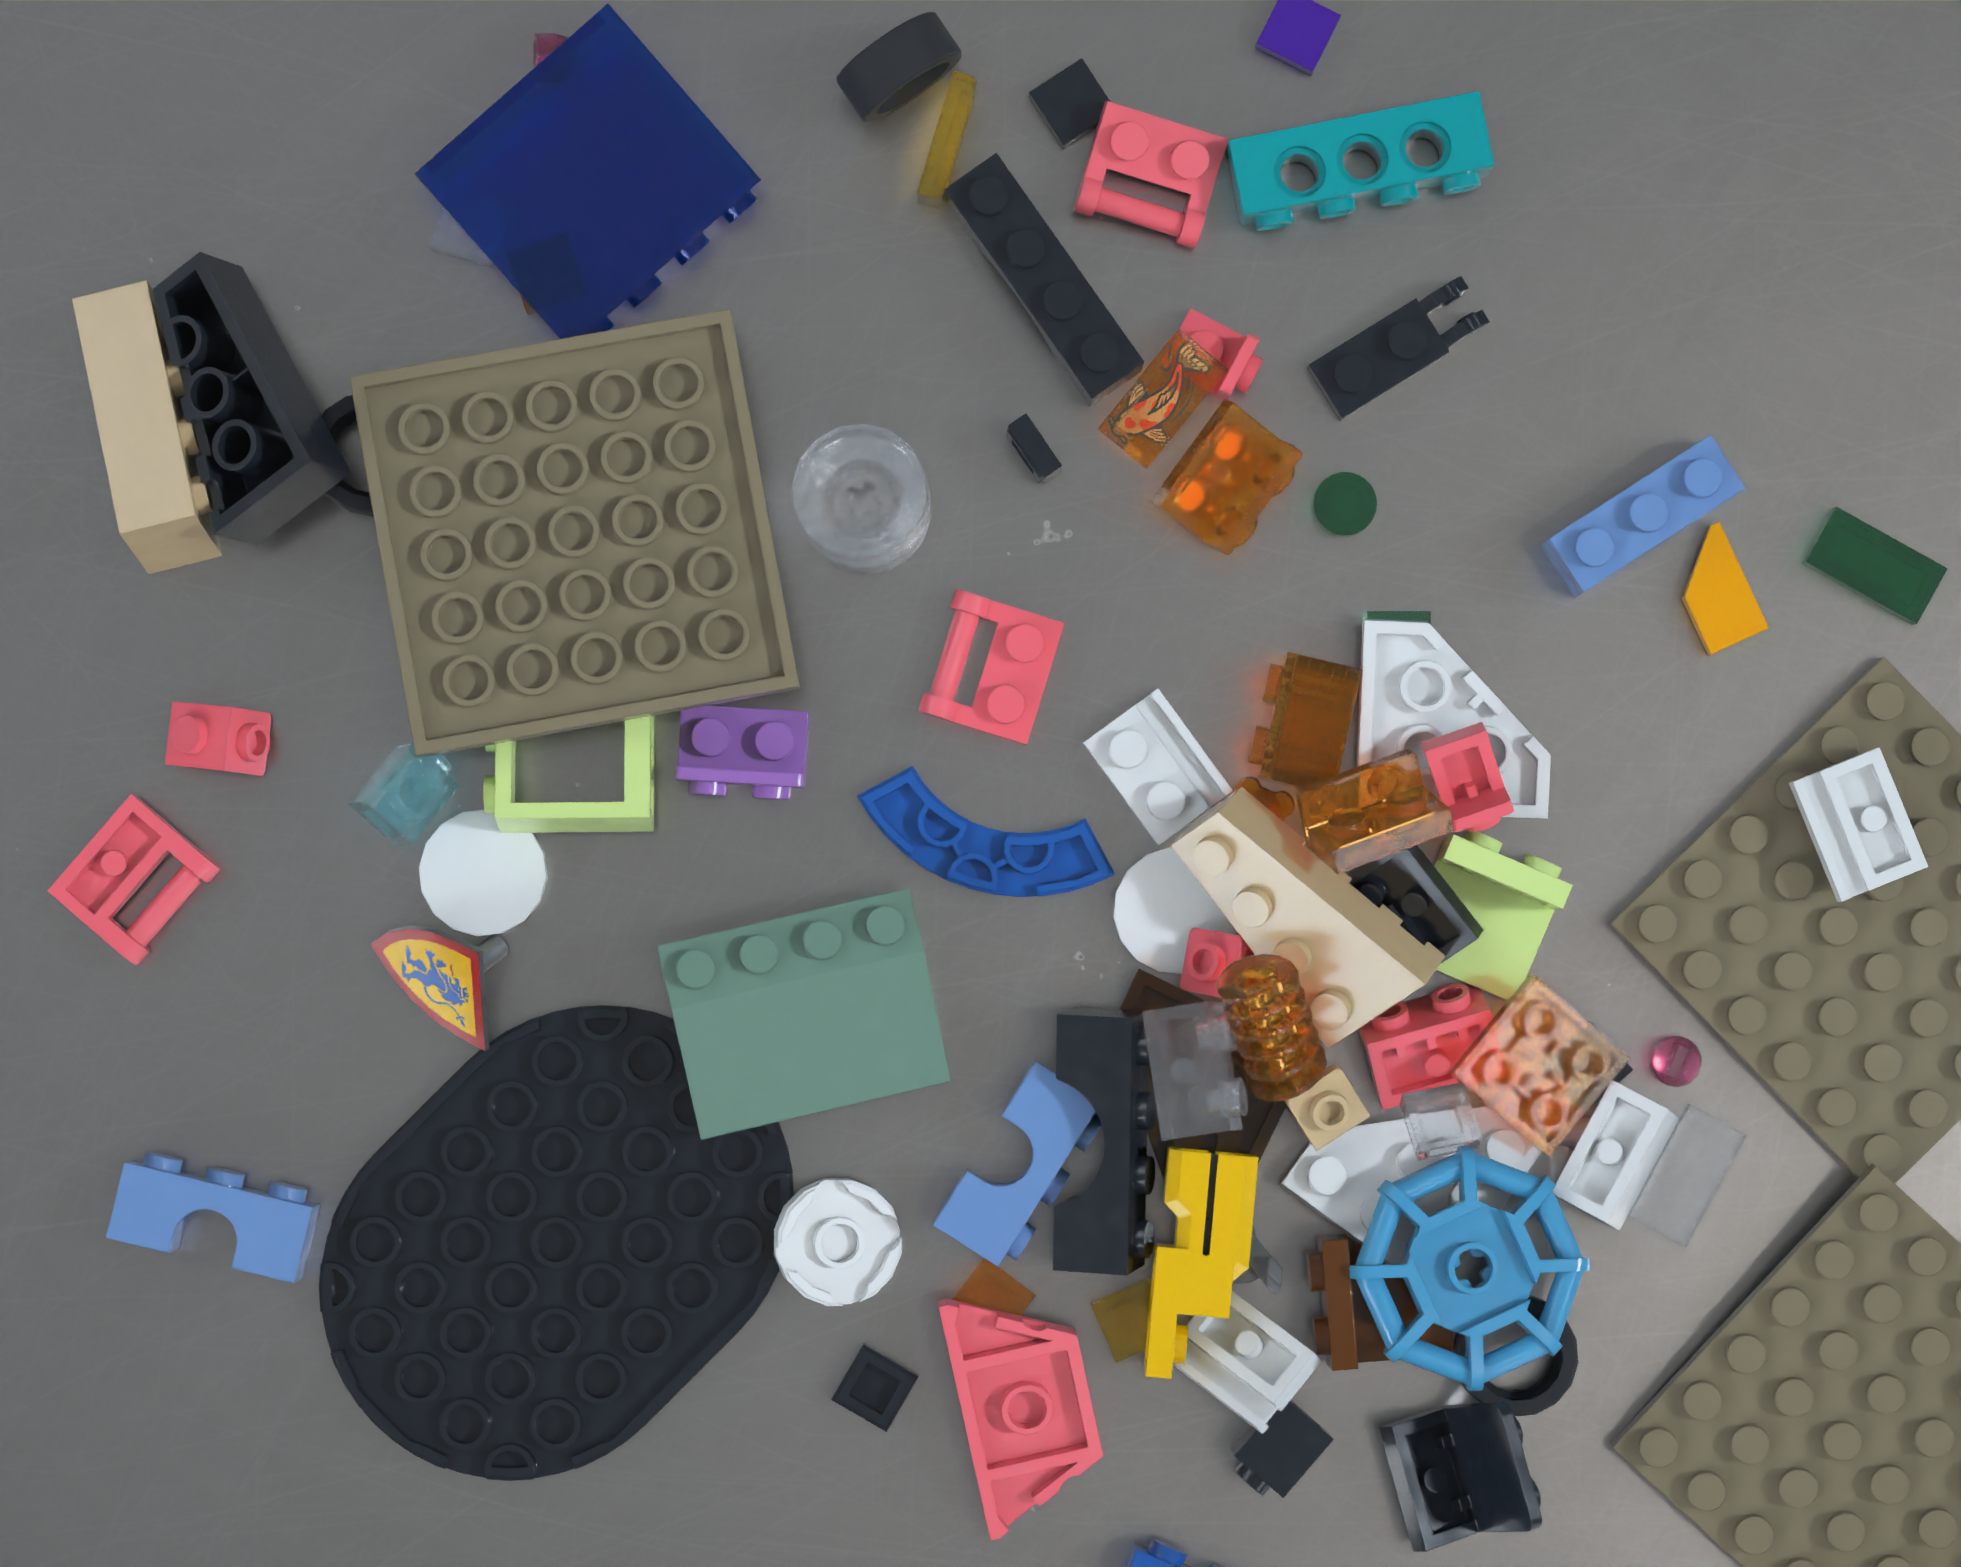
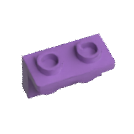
M703 706L681 710L678 766H675V780L689 782L688 794L726 796L727 784L753 786V798L790 800L791 788L805 789L809 712L725 706Z

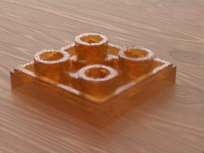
M1529 974L1448 1073L1541 1153L1550 1156L1631 1057L1536 975Z

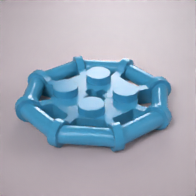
M1458 1146L1456 1153L1392 1183L1385 1180L1377 1189L1380 1198L1356 1264L1349 1266L1350 1279H1356L1386 1348L1383 1354L1392 1362H1396L1399 1359L1465 1384L1468 1391H1481L1486 1382L1546 1354H1550L1553 1357L1563 1347L1559 1340L1584 1271H1590L1589 1258H1583L1553 1191L1556 1183L1547 1175L1540 1178L1477 1154L1472 1146ZM1456 1181L1459 1183V1201L1428 1216L1413 1202ZM1477 1181L1520 1197L1521 1200L1510 1213L1488 1206V1204L1477 1200ZM1534 1211L1556 1258L1539 1259L1524 1226V1222ZM1402 1214L1415 1226L1413 1235L1406 1244L1405 1257L1402 1264H1383L1398 1220ZM1466 1250L1471 1257L1483 1256L1487 1267L1479 1272L1481 1283L1472 1287L1468 1279L1458 1280L1455 1274V1268L1460 1265L1459 1255ZM1556 1272L1538 1321L1527 1311L1531 1299H1528L1533 1284L1537 1283L1540 1273ZM1383 1278H1403L1418 1310V1315L1406 1327ZM1513 1322L1520 1325L1527 1333V1335L1484 1355L1483 1336ZM1432 1324L1465 1336V1356L1430 1344L1419 1338Z

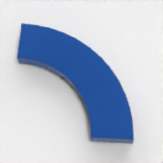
M913 766L857 795L872 821L901 852L924 869L968 889L1012 897L1049 896L1081 889L1115 875L1086 818L1069 826L1038 833L1003 832L971 822L942 803L924 784Z

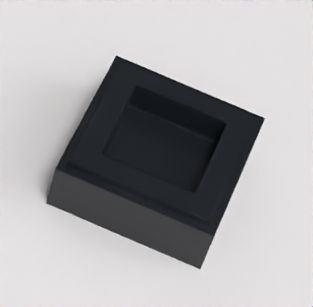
M1082 58L1029 92V98L1063 149L1095 129L1098 125L1104 102H1111Z
M1027 413L1008 425L1006 437L1038 484L1040 482L1045 484L1061 473L1062 464Z
M863 1343L831 1400L887 1432L918 1379L919 1374Z

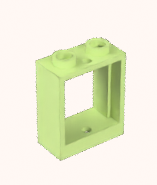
M655 715L625 721L624 802L515 803L516 741L485 746L486 752H495V775L484 777L485 814H495V821L501 833L654 832Z

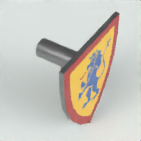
M410 925L391 929L370 944L392 978L410 999L435 1022L470 1044L484 1051L489 1049L484 972L508 954V947L500 936L490 935L479 945L474 946L456 936L435 928Z

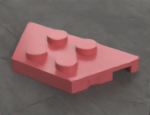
M945 1298L937 1300L991 1541L1000 1539L1009 1532L1008 1526L1036 1503L1041 1506L1057 1494L1062 1484L1068 1478L1081 1475L1103 1457L1075 1328Z

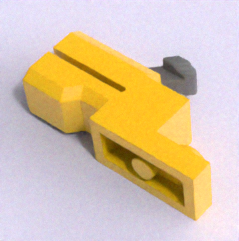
M1167 1147L1163 1201L1176 1215L1174 1244L1156 1242L1154 1244L1143 1367L1146 1377L1172 1379L1173 1363L1185 1364L1188 1325H1177V1314L1229 1318L1233 1284L1251 1283L1260 1279L1271 1293L1276 1294L1280 1291L1283 1269L1256 1238L1253 1227L1258 1156L1215 1151L1214 1154L1208 1153V1150Z

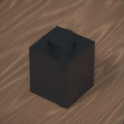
M1292 1400L1288 1402L1282 1411L1277 1410L1266 1423L1269 1427L1263 1434L1253 1426H1250L1231 1448L1234 1456L1241 1461L1234 1470L1235 1473L1262 1496L1271 1487L1284 1498L1334 1440L1329 1432Z

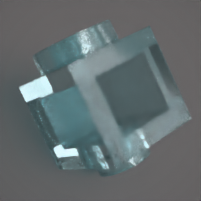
M414 743L396 747L348 805L394 846L411 844L416 840L461 785L448 774L452 767L441 754L418 758L415 755Z

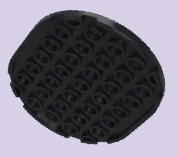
M580 1006L554 1011L530 1019L507 1030L489 1042V1049L486 1051L480 1049L372 1155L346 1189L333 1215L322 1263L320 1264L319 1300L325 1333L331 1349L330 1354L345 1387L368 1418L390 1439L413 1455L443 1469L448 1468L459 1473L483 1477L489 1480H532L583 1467L609 1454L642 1429L743 1328L769 1293L780 1270L774 1256V1228L783 1206L794 1196V1179L790 1153L780 1122L701 1140L673 1018L657 1012L627 1006Z

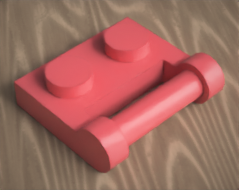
M1105 101L1077 190L1073 212L1092 217L1094 212L1175 236L1176 244L1194 249L1202 232L1205 213L1228 139ZM1106 169L1188 194L1183 212L1103 188L1102 184Z
M955 589L950 608L955 610L943 652L930 693L922 694L917 711L1027 746L1065 623L992 601L970 592ZM980 618L996 623L997 628L973 705L969 707L954 702Z
M130 794L47 891L132 964L138 966L150 952L147 947L148 943L202 881L209 884L221 868L137 795ZM170 852L183 865L128 929L123 928L113 917Z

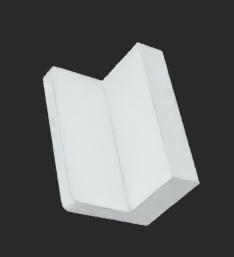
M1611 1080L1556 1182V1186L1553 1189L1555 1196L1600 1219L1611 1227L1620 1230L1676 1127L1679 1118L1669 1109Z

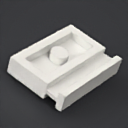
M1158 688L1083 742V745L1157 846L1233 792L1232 788Z
M1880 747L1789 783L1837 902H1843L1853 896L1928 867Z
M1232 1291L1229 1318L1194 1315L1187 1323L1188 1338L1185 1364L1173 1363V1366L1263 1434L1269 1427L1266 1423L1277 1410L1282 1411L1322 1361L1313 1351Z

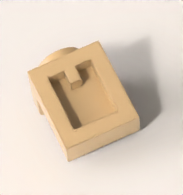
M1335 1064L1292 1090L1284 1098L1287 1104L1286 1109L1316 1151L1370 1117L1346 1075Z

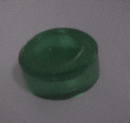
M1339 472L1327 477L1318 486L1312 499V512L1317 524L1325 532L1337 537H1350L1362 532L1372 522L1377 509V498L1371 484L1362 476L1351 472Z

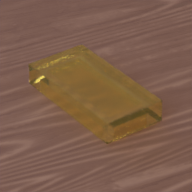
M953 70L918 186L917 203L938 209L939 206H943L944 189L949 186L977 93V81H975L974 76Z

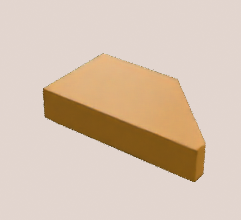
M1720 521L1707 527L1702 547L1681 598L1708 656L1769 628Z

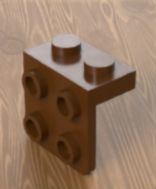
M1346 1234L1317 1236V1252L1307 1253L1310 1291H1321L1323 1317L1312 1318L1315 1354L1317 1356H1326V1363L1332 1371L1358 1369V1363L1390 1360L1383 1354L1386 1346L1356 1279H1350L1349 1266L1356 1264L1362 1246ZM1383 1278L1406 1327L1418 1315V1310L1403 1278ZM1432 1324L1419 1338L1449 1351H1452L1454 1347L1453 1331Z

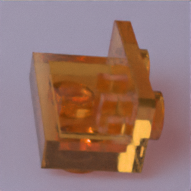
M1224 399L1150 502L1202 544L1225 555H1229L1235 548L1243 545L1252 536L1258 524L1257 517L1270 499L1281 493L1290 484L1295 474L1294 466L1300 460L1303 453L1293 444L1277 438L1236 403Z

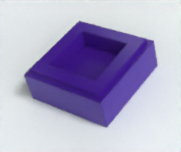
M1278 0L1255 48L1312 75L1341 15L1312 0Z

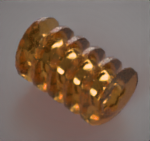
M1259 954L1234 961L1223 970L1217 980V992L1223 998V1009L1230 1018V1030L1237 1038V1050L1244 1058L1243 1067L1250 1077L1252 1092L1257 1098L1271 1102L1288 1100L1311 1089L1322 1078L1327 1067L1325 1050L1320 1045L1318 1029L1313 1023L1312 1011L1307 1005L1305 990L1300 985L1298 969L1290 960L1282 956Z

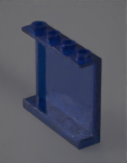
M606 4L414 173V176L437 199L559 339L608 331L613 328L615 324L607 316L625 300L633 308L645 300L662 284L655 273L673 257L682 266L710 242L703 231L721 215L729 224L739 217L758 199L750 189L761 181L752 168L609 4Z

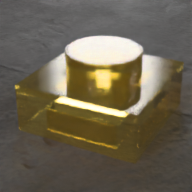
M1149 1277L1090 1302L1116 1363L1145 1351L1151 1289Z

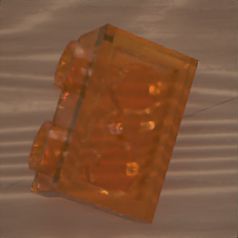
M1404 749L1305 785L1296 791L1306 846L1336 874L1454 831L1450 808L1423 786L1418 756L1410 749Z

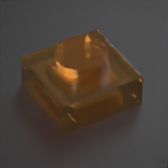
M983 1258L952 1300L1021 1316L1036 1297V1294L1003 1268Z

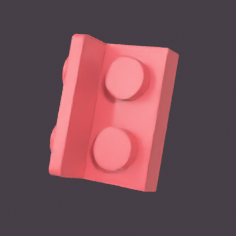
M1447 984L1437 988L1431 995L1406 1002L1400 1001L1358 1029L1365 1045L1377 1098L1382 1110L1506 1075L1491 1010L1481 990L1469 984Z

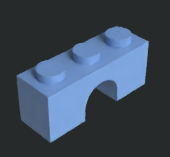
M1709 435L1540 544V546L1575 598L1746 488L1712 435Z
M1035 1060L1001 1113L1002 1117L1021 1128L1031 1141L1032 1158L1028 1168L1015 1180L1005 1183L988 1181L967 1168L933 1221V1226L998 1267L1005 1255L1016 1261L1036 1230L1034 1226L1027 1223V1220L1039 1201L1041 1200L1051 1206L1068 1180L1070 1173L1062 1169L1061 1166L1073 1147L1075 1146L1085 1152L1102 1126L1090 1102L1075 1088L1056 1079L1055 1072Z
M145 1151L143 1161L132 1160L124 1162L106 1238L170 1253L180 1248L184 1228L189 1218L198 1210H213L224 1215L231 1222L236 1232L237 1245L231 1268L291 1283L303 1279L321 1207L319 1203L305 1200L307 1189L270 1181L268 1191L243 1185L245 1174L212 1166L207 1167L205 1176L181 1171L182 1159Z

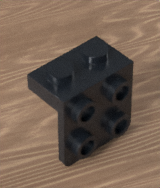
M1490 1402L1443 1405L1379 1427L1413 1552H1427L1477 1533L1528 1532L1542 1525V1516L1539 1509L1541 1497L1536 1483L1530 1476L1522 1448V1428L1507 1403Z

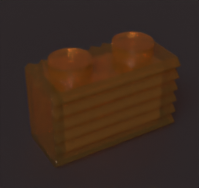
M1287 652L1284 655L1282 665L1270 663L1262 695L1263 701L1273 703L1268 728L1256 725L1248 756V763L1259 765L1256 779L1329 796L1335 793L1363 669Z

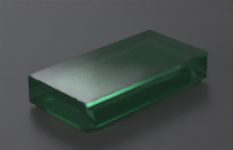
M1837 506L1832 508L1802 562L1803 565L1911 625L1917 624L1948 569Z

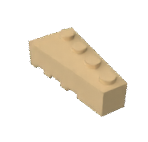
M147 280L72 298L120 536L148 575L222 557L218 536L213 533L209 512L214 510L209 486L201 483L195 461L200 450L194 426L192 423L185 421L180 398L185 396L180 370L171 365L152 288Z
M1240 787L1196 818L1174 841L1171 847L1329 1049L1424 986L1446 956L1431 943L1427 942L1425 945L1420 943L1400 926L1403 922L1402 919L1384 904L1380 908L1373 904L1349 884L1352 878L1334 863L1330 867L1304 846L1306 840L1243 787Z

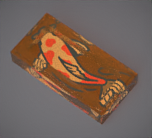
M1179 329L1098 429L1147 469L1229 369Z

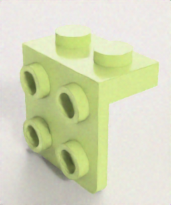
M1466 831L1463 838L1454 834L1446 836L1434 867L1484 930L1476 941L1441 963L1436 971L1502 999H1514L1519 995L1554 911L1564 908L1573 885L1558 879L1562 868L1544 859L1526 854L1523 863L1499 854L1503 843L1480 832Z

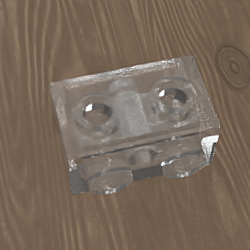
M1204 1001L1143 1011L1162 1141L1243 1130L1241 1116H1246L1248 1113V1098L1243 1079L1241 1077L1235 1078L1231 1057V1052L1238 1049V1033L1234 1017L1231 1013H1225L1223 1002Z

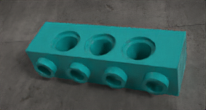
M1480 91L1228 140L1225 150L1240 225L1255 222L1257 231H1267L1289 226L1294 223L1293 214L1318 210L1320 219L1347 215L1357 210L1355 202L1379 197L1381 206L1408 203L1419 198L1418 190L1440 185L1443 187L1444 194H1455L1473 190L1481 186L1480 177L1488 176L1495 166ZM1414 138L1429 139L1438 149L1439 161L1429 167H1421L1414 164L1407 155L1406 143ZM1353 150L1366 151L1375 159L1377 173L1368 179L1354 178L1346 171L1343 157ZM1292 162L1306 164L1314 173L1315 185L1306 191H1293L1283 183L1281 169Z

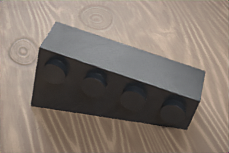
M199 252L154 287L153 293L171 365L180 370L185 391V397L180 398L185 421L192 423L194 426L201 456L195 458L200 481L209 486L214 510L209 512L213 533L221 537L258 545L352 472L243 267Z

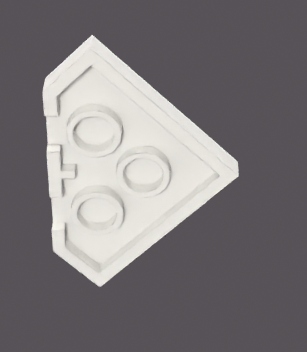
M1363 619L1355 811L1445 815L1421 743L1482 722L1487 731L1504 787L1514 808L1513 813L1503 817L1548 819L1551 755L1449 646L1441 635L1427 621Z
M1497 1105L1359 1125L1353 1127L1318 1151L1309 1143L1279 1186L1362 1246L1380 1198L1377 1189L1385 1180L1392 1183L1455 1154L1458 1146H1472L1477 1154L1528 1172L1548 1142ZM1456 1181L1413 1202L1428 1216L1459 1201V1183ZM1477 1181V1200L1488 1204V1206L1501 1210L1512 1195ZM1402 1214L1385 1256V1264H1402L1405 1257L1406 1244L1413 1235L1415 1226ZM1467 1250L1459 1255L1460 1265L1455 1268V1274L1468 1257L1469 1253Z

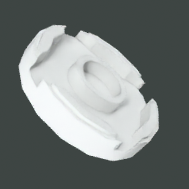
M484 809L462 812L442 823L425 844L419 865L421 892L433 914L453 930L474 936L503 934L526 921L529 915L541 903L548 880L545 852L533 833H501L495 821V814H485Z
M1172 847L1147 854L1126 871L1115 893L1113 919L1120 941L1137 961L1158 972L1182 974L1189 932L1192 928L1234 935L1237 932Z
M823 1178L801 1188L783 1206L774 1228V1256L783 1277L805 1298L826 1306H843L842 1304H852L856 1301L861 1302L876 1295L894 1274L902 1254V1238L900 1237V1228L897 1223L898 1219L893 1207L874 1188L850 1178Z

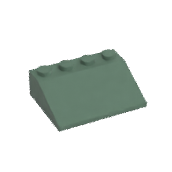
M909 888L657 946L701 1140L951 1082L924 947Z

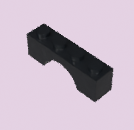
M997 153L944 189V202L980 253L992 263L1016 294L1046 340L1053 356L1089 407L1142 371L1144 360Z
M1073 1007L1057 1014L1056 1079L1075 1088L1093 1106L1103 1128L1105 1146L1100 1170L1091 1185L1081 1194L1072 1196L1054 1206V1271L1128 1276L1144 1266L1145 1258H1150L1152 1254L1154 1226L1151 1220H1146V1195H1150L1154 1187L1155 1161L1152 1156H1147V1131H1151L1155 1124L1156 1097L1153 1092H1148V1066L1152 1067L1155 1063L1158 1040L1155 1028H1149V1011Z

